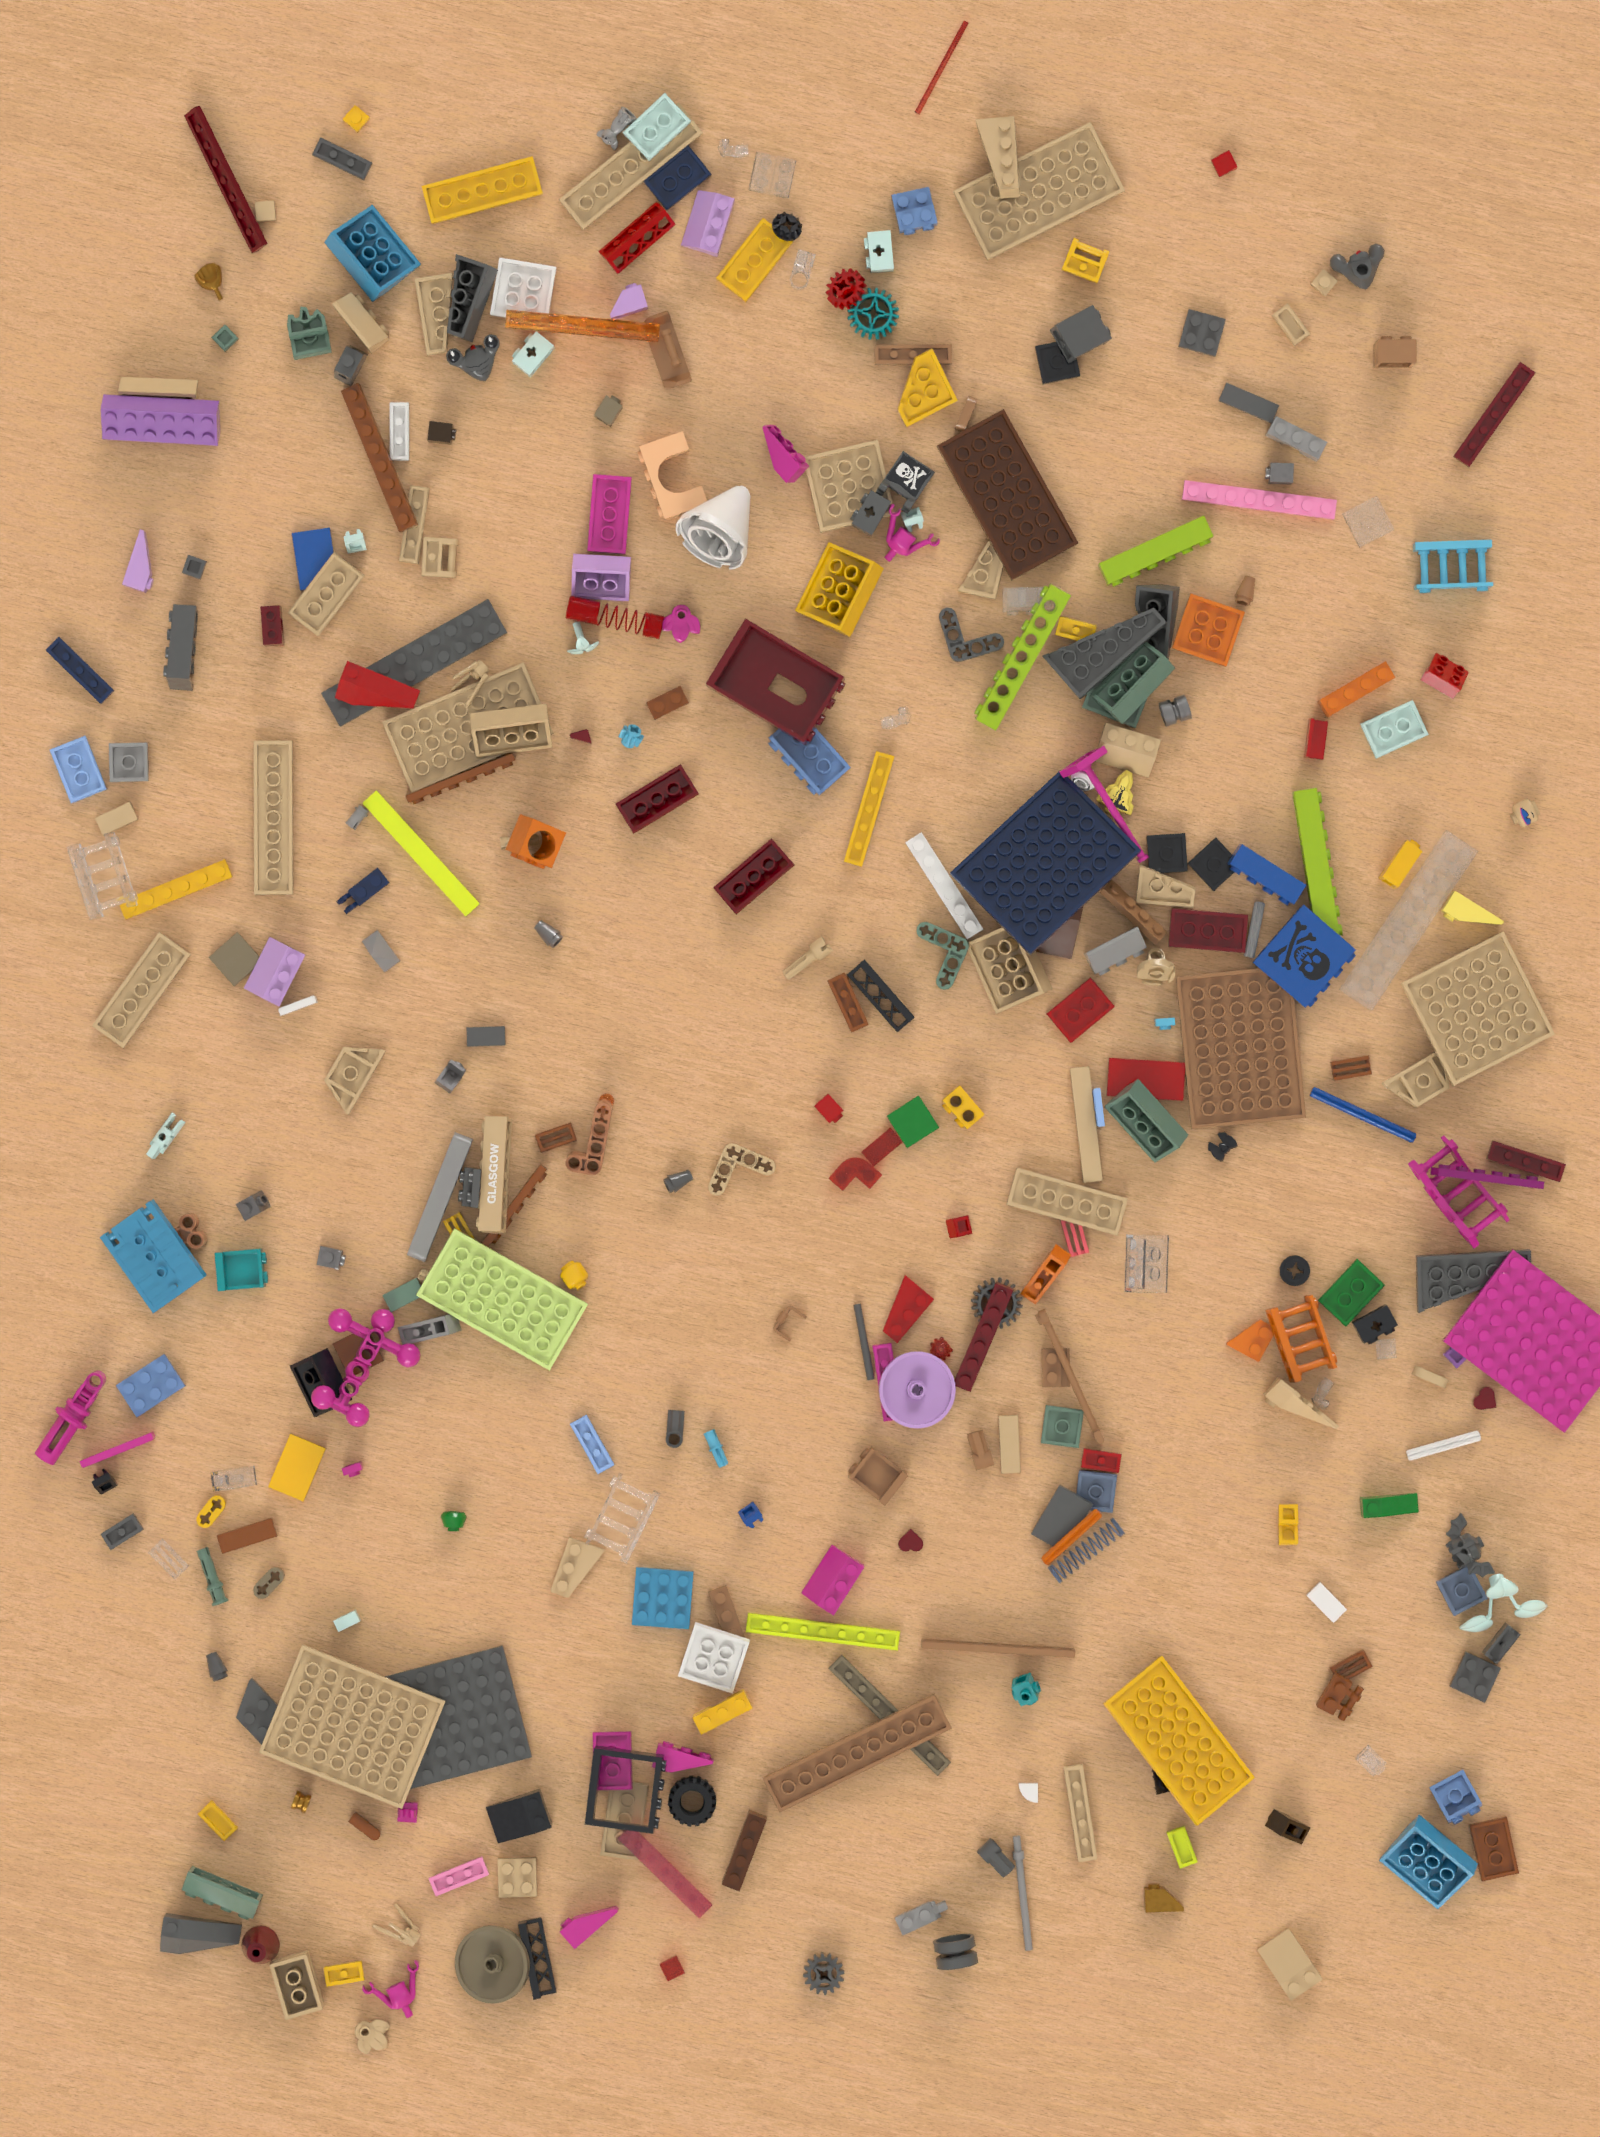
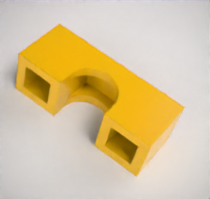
M742 1689L712 1707L709 1706L695 1713L692 1718L702 1735L753 1709V1705L745 1690Z

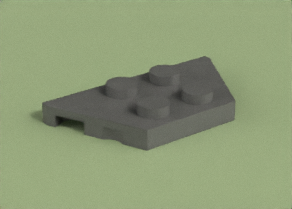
M253 1678L249 1680L236 1718L261 1745L278 1704Z

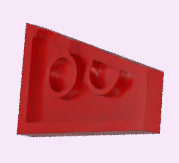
M904 1275L883 1328V1332L896 1343L901 1340L934 1300L906 1275Z

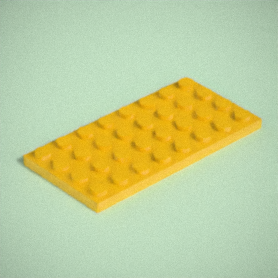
M1159 1656L1103 1703L1196 1826L1201 1824L1255 1778L1163 1656Z

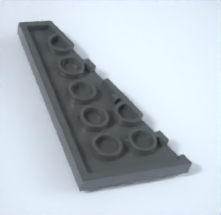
M1530 1249L1514 1250L1531 1263ZM1511 1250L1416 1255L1417 1312H1423L1425 1309L1439 1306L1443 1302L1480 1290Z

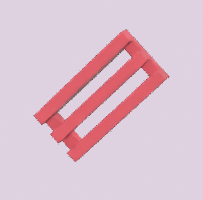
M1060 1220L1071 1257L1089 1253L1082 1226L1077 1225L1084 1250H1080L1074 1224L1069 1222L1077 1251L1073 1252L1066 1227L1067 1222Z

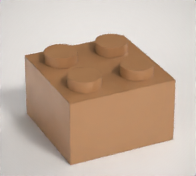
M1382 336L1374 344V368H1412L1417 363V339H1412L1411 336H1401L1400 339H1392V336Z

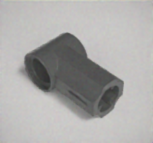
M668 1410L666 1443L669 1447L677 1448L683 1442L685 1411ZM671 1434L679 1435L680 1441L678 1444L673 1445L669 1442Z
M991 1838L977 1850V1853L988 1864L990 1863L1003 1878L1015 1867Z

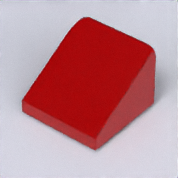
M1230 150L1211 160L1219 177L1237 169V164Z
M969 1215L946 1220L950 1239L973 1234Z

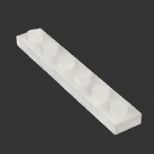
M922 832L905 842L966 939L983 930Z

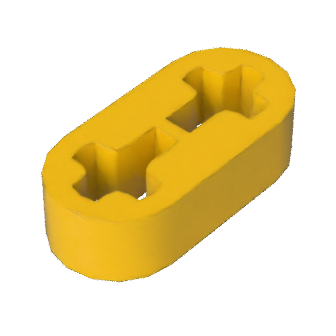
M215 1495L206 1503L196 1517L197 1524L200 1527L207 1528L215 1522L226 1507L225 1498L221 1495ZM220 1499L222 1507H217L214 1511L211 1510L214 1506L212 1501ZM208 1512H210L211 1515L208 1518L210 1523L205 1522L203 1524L201 1522V1515L205 1516Z

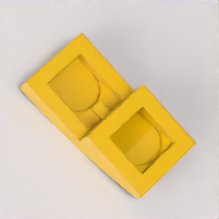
M1298 1504L1278 1505V1545H1298Z

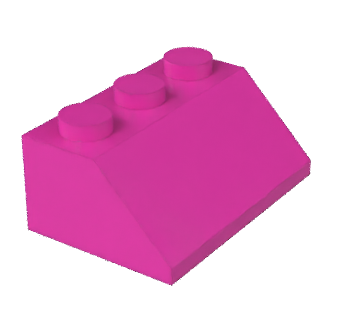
M831 1545L801 1593L834 1616L865 1566L836 1546Z

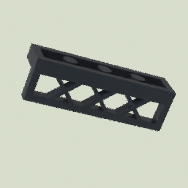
M865 959L847 974L896 1032H899L915 1018ZM862 968L866 973V982L857 981L853 974ZM868 976L873 982H868ZM868 984H874L879 988L878 996H870L867 993ZM881 991L883 992V994H884L886 997L880 996V995H881ZM873 998H878V1004L874 1001ZM880 999L890 1000L891 1011L881 1009ZM893 1005L897 1008L898 1011H893ZM893 1013H901L906 1019L898 1027L892 1021Z
M542 1917L519 1921L520 1937L527 1949L530 1960L528 1976L533 2000L540 1999L543 1995L557 1993ZM538 1922L540 1930L536 1936L529 1932L527 1924ZM536 1940L543 1944L544 1949L540 1955L532 1949V1945ZM539 1959L547 1963V1969L544 1973L536 1969ZM543 1978L551 1982L552 1989L541 1991L540 1982Z

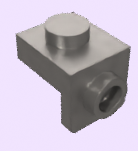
M450 1060L436 1079L435 1084L451 1093L465 1074L466 1069H464L461 1063Z
M262 1190L236 1204L245 1221L271 1207L268 1198Z

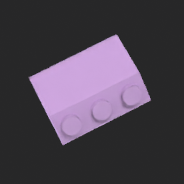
M698 190L681 246L718 257L735 198L715 192Z
M573 554L571 595L583 599L629 601L631 557Z
M269 937L244 989L280 1006L305 954Z

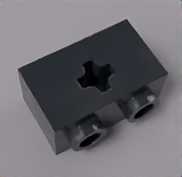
M1386 1304L1351 1322L1362 1343L1365 1344L1367 1342L1368 1345L1377 1341L1379 1335L1383 1333L1388 1335L1394 1332V1327L1398 1326ZM1373 1321L1377 1323L1380 1322V1324L1378 1325V1330L1374 1328L1371 1329V1327L1373 1326Z

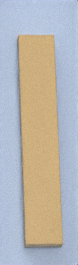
M1089 1066L1070 1068L1083 1183L1103 1181Z

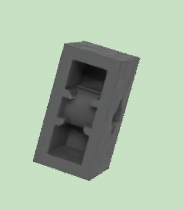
M871 490L869 494H864L860 501L863 504L859 511L856 509L850 519L853 521V527L872 537L891 501ZM872 508L875 515H870L868 518L865 509L869 510Z

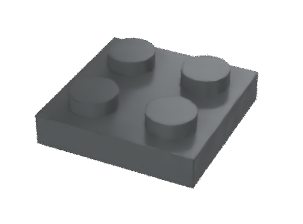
M1189 309L1178 347L1216 357L1226 319Z
M1465 1651L1449 1686L1485 1703L1501 1668Z

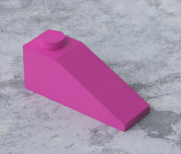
M613 1906L574 1916L572 1919L568 1917L561 1923L560 1933L576 1949L613 1917L619 1908Z

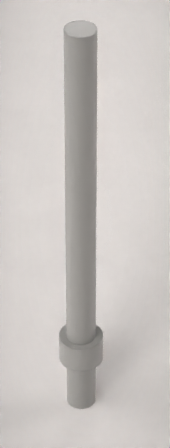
M1020 1835L1013 1836L1014 1851L1012 1853L1013 1860L1016 1863L1025 1951L1033 1950L1023 1865L1025 1857L1024 1850L1021 1847Z

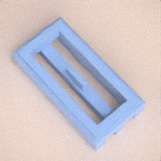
M1093 1088L1092 1095L1096 1126L1102 1127L1105 1126L1101 1089Z

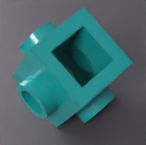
M1031 1672L1013 1678L1011 1688L1015 1701L1018 1700L1020 1706L1036 1703L1039 1699L1041 1688L1038 1681L1035 1682Z

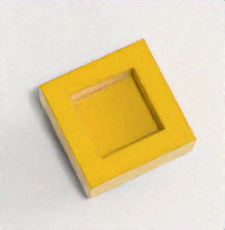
M354 105L343 118V121L358 133L370 117Z

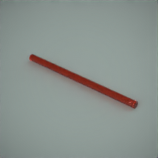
M963 21L918 104L915 110L916 114L920 115L968 26V22Z

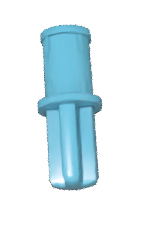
M715 1429L704 1433L703 1435L710 1448L709 1452L712 1451L718 1467L726 1466L728 1461L722 1449L723 1444L721 1445Z

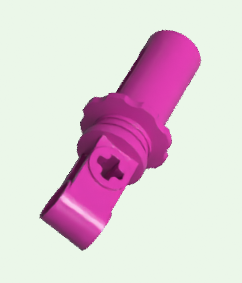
M97 1370L89 1374L74 1394L73 1399H67V1404L64 1408L56 1407L55 1410L59 1416L35 1451V1455L44 1462L54 1465L77 1429L87 1428L84 1419L90 1415L89 1408L106 1383V1375L102 1371ZM92 1376L100 1378V1385H95L92 1382ZM65 1422H69V1427L53 1450L49 1448Z

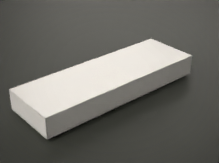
M390 402V458L392 461H409V402Z

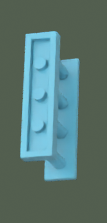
M1492 540L1413 543V552H1418V555H1420L1421 584H1416L1414 590H1419V593H1431V589L1477 588V591H1488V588L1493 586V582H1486L1485 553L1487 549L1492 548ZM1450 550H1456L1458 554L1459 583H1448L1447 554H1449ZM1468 550H1475L1478 553V582L1467 583L1466 553H1468ZM1430 551H1437V554H1439L1440 584H1429L1428 554H1430Z

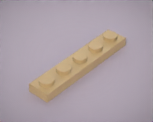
M1083 1764L1064 1766L1078 1862L1097 1860Z

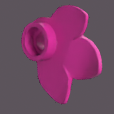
M680 604L673 608L672 614L664 618L662 630H672L674 639L682 643L689 635V632L694 634L700 633V622L696 616L691 614L690 609L686 605ZM681 611L685 613V616L682 618L678 617V613Z

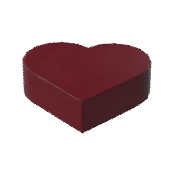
M1486 1386L1482 1387L1479 1395L1473 1399V1406L1479 1410L1496 1408L1493 1389Z
M910 1528L900 1538L898 1546L900 1550L905 1552L909 1550L917 1552L923 1548V1540Z

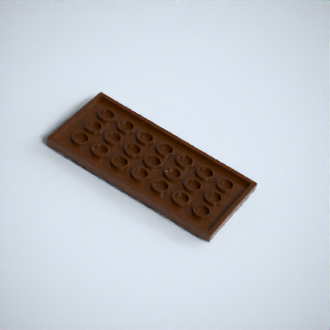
M1004 409L936 446L1011 581L1078 544L1075 535Z

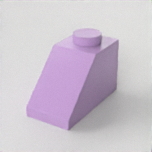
M633 283L625 286L626 289L622 290L610 313L611 320L648 309L641 285Z

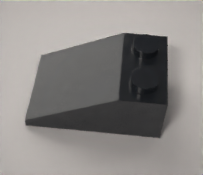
M540 1788L486 1807L498 1843L532 1835L550 1829L553 1825Z

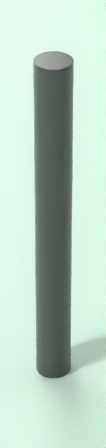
M855 1304L853 1306L867 1380H873L875 1378L861 1304Z

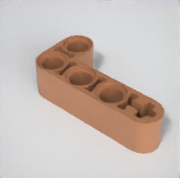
M602 1099L597 1102L594 1109L587 1153L579 1151L570 1152L565 1161L569 1171L587 1175H596L601 1171L613 1110L609 1100ZM602 1106H606L604 1118H600ZM597 1124L604 1125L605 1130L603 1132H598L595 1129V1126ZM595 1142L600 1143L602 1149L594 1150L592 1144ZM575 1157L580 1163L572 1165L569 1160ZM590 1161H595L598 1163L599 1167L596 1169H592L589 1167L588 1163Z

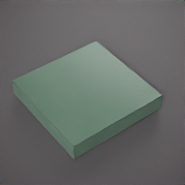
M1046 1405L1041 1443L1079 1448L1083 1410Z

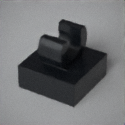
M102 1469L104 1475L101 1477L93 1474L94 1480L92 1484L101 1495L118 1486L116 1480L105 1469Z

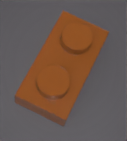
M678 686L646 702L654 720L689 704L681 686Z

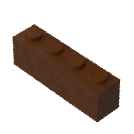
M751 1810L748 1811L722 1879L723 1886L740 1892L767 1821V1816Z

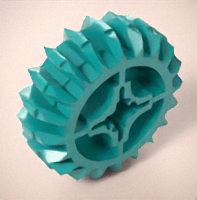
M867 288L868 294H861L863 300H857V306L855 307L852 304L851 306L854 308L847 310V312L853 313V315L848 316V320H854L850 327L857 325L854 332L858 333L862 330V338L868 333L869 340L872 339V334H875V338L878 340L879 333L886 337L885 330L890 333L893 331L890 325L896 327L897 323L892 319H899V315L893 314L898 312L899 308H892L896 304V300L889 302L892 297L891 294L884 297L886 290H882L881 294H878V288H875L874 293H871V288ZM872 299L870 307L858 309L864 301ZM878 300L885 303L889 313L878 308ZM873 305H875V312L879 315H875L873 323H871V314H868V312H871ZM857 315H862L868 319V328L859 321ZM888 319L882 327L874 329L877 320Z

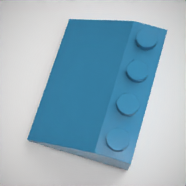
M373 205L332 231L324 242L372 302L391 290L421 265Z
M1418 1815L1404 1829L1379 1859L1381 1863L1436 1909H1439L1474 1875L1478 1865L1475 1860L1421 1815Z

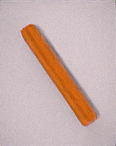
M1094 1509L1042 1556V1561L1046 1565H1050L1102 1517L1100 1511Z

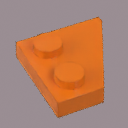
M1259 1319L1249 1328L1229 1340L1226 1345L1259 1362L1274 1334L1271 1325Z

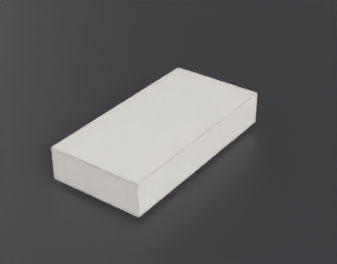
M313 995L283 1006L278 1011L280 1016L318 1003L316 996Z
M1321 1582L1306 1595L1333 1623L1347 1610Z

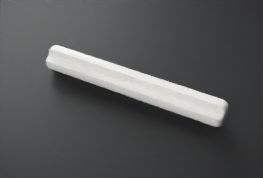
M1473 1431L1406 1451L1408 1460H1414L1481 1440L1479 1431Z

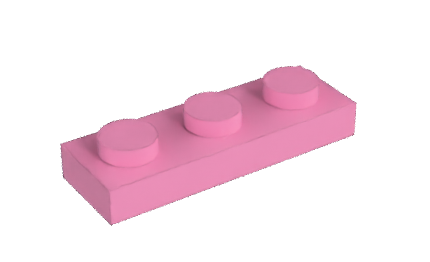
M483 1856L431 1876L429 1881L435 1896L488 1876L489 1871Z

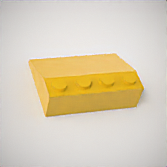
M828 542L795 611L828 628L851 637L884 568L870 559Z

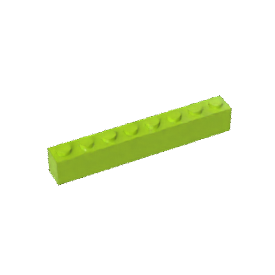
M1317 788L1294 791L1292 795L1310 910L1338 935L1343 936L1342 926L1337 921V917H1340L1338 905L1335 906L1334 898H1337L1336 887H1332L1331 879H1334L1333 868H1329L1328 860H1331L1330 849H1326L1325 841H1328L1327 830H1323L1322 822H1325V815L1323 810L1320 811L1319 803H1322L1321 792H1317Z

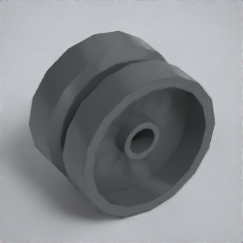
M973 1934L949 1935L933 1941L934 1951L940 1954L936 1957L937 1969L939 1970L960 1969L978 1963L977 1952L970 1950L976 1946Z

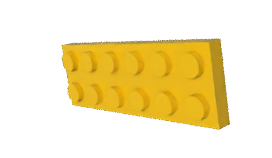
M533 156L421 186L432 224L543 195Z

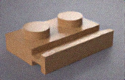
M1063 1348L1070 1363V1348ZM1041 1349L1042 1387H1070V1382L1055 1349Z

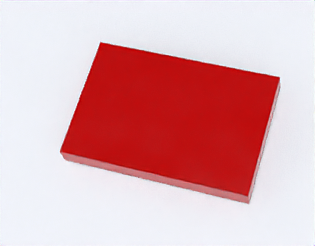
M1090 977L1046 1014L1066 1039L1072 1043L1115 1006Z

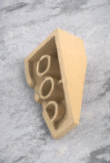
M1279 1377L1274 1380L1263 1394L1267 1397L1265 1401L1273 1408L1277 1405L1281 1409L1337 1429L1339 1427Z

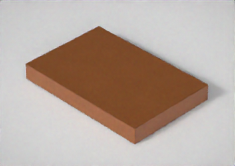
M1507 1817L1469 1824L1481 1881L1519 1874Z

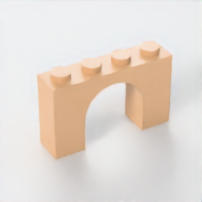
M683 431L639 446L640 451L637 454L640 462H645L647 469L643 471L647 481L651 480L653 488H650L653 499H658L659 506L656 508L659 517H664L666 521L681 516L707 501L702 486L682 493H673L666 490L659 481V470L666 460L689 452Z

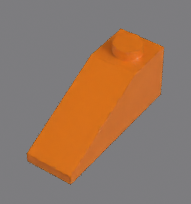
M1055 1244L1020 1294L1036 1305L1066 1266L1071 1254Z

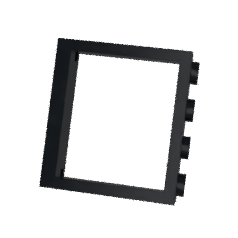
M596 1745L593 1751L584 1825L653 1834L655 1829H658L660 1817H657V1810H661L662 1798H659V1794L664 1789L665 1780L661 1779L662 1771L665 1772L667 1760H664V1755ZM602 1755L656 1762L648 1826L595 1818Z

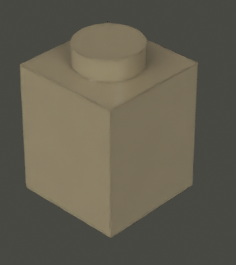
M606 395L596 410L594 417L611 427L623 409V406L620 404L621 400L613 395L611 397Z

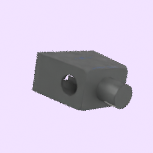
M351 345L346 346L334 369V378L352 386L368 354Z

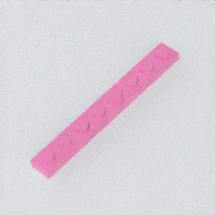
M1187 480L1184 481L1182 500L1332 520L1335 519L1337 500Z

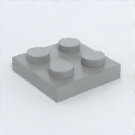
M147 742L109 743L110 782L149 781Z

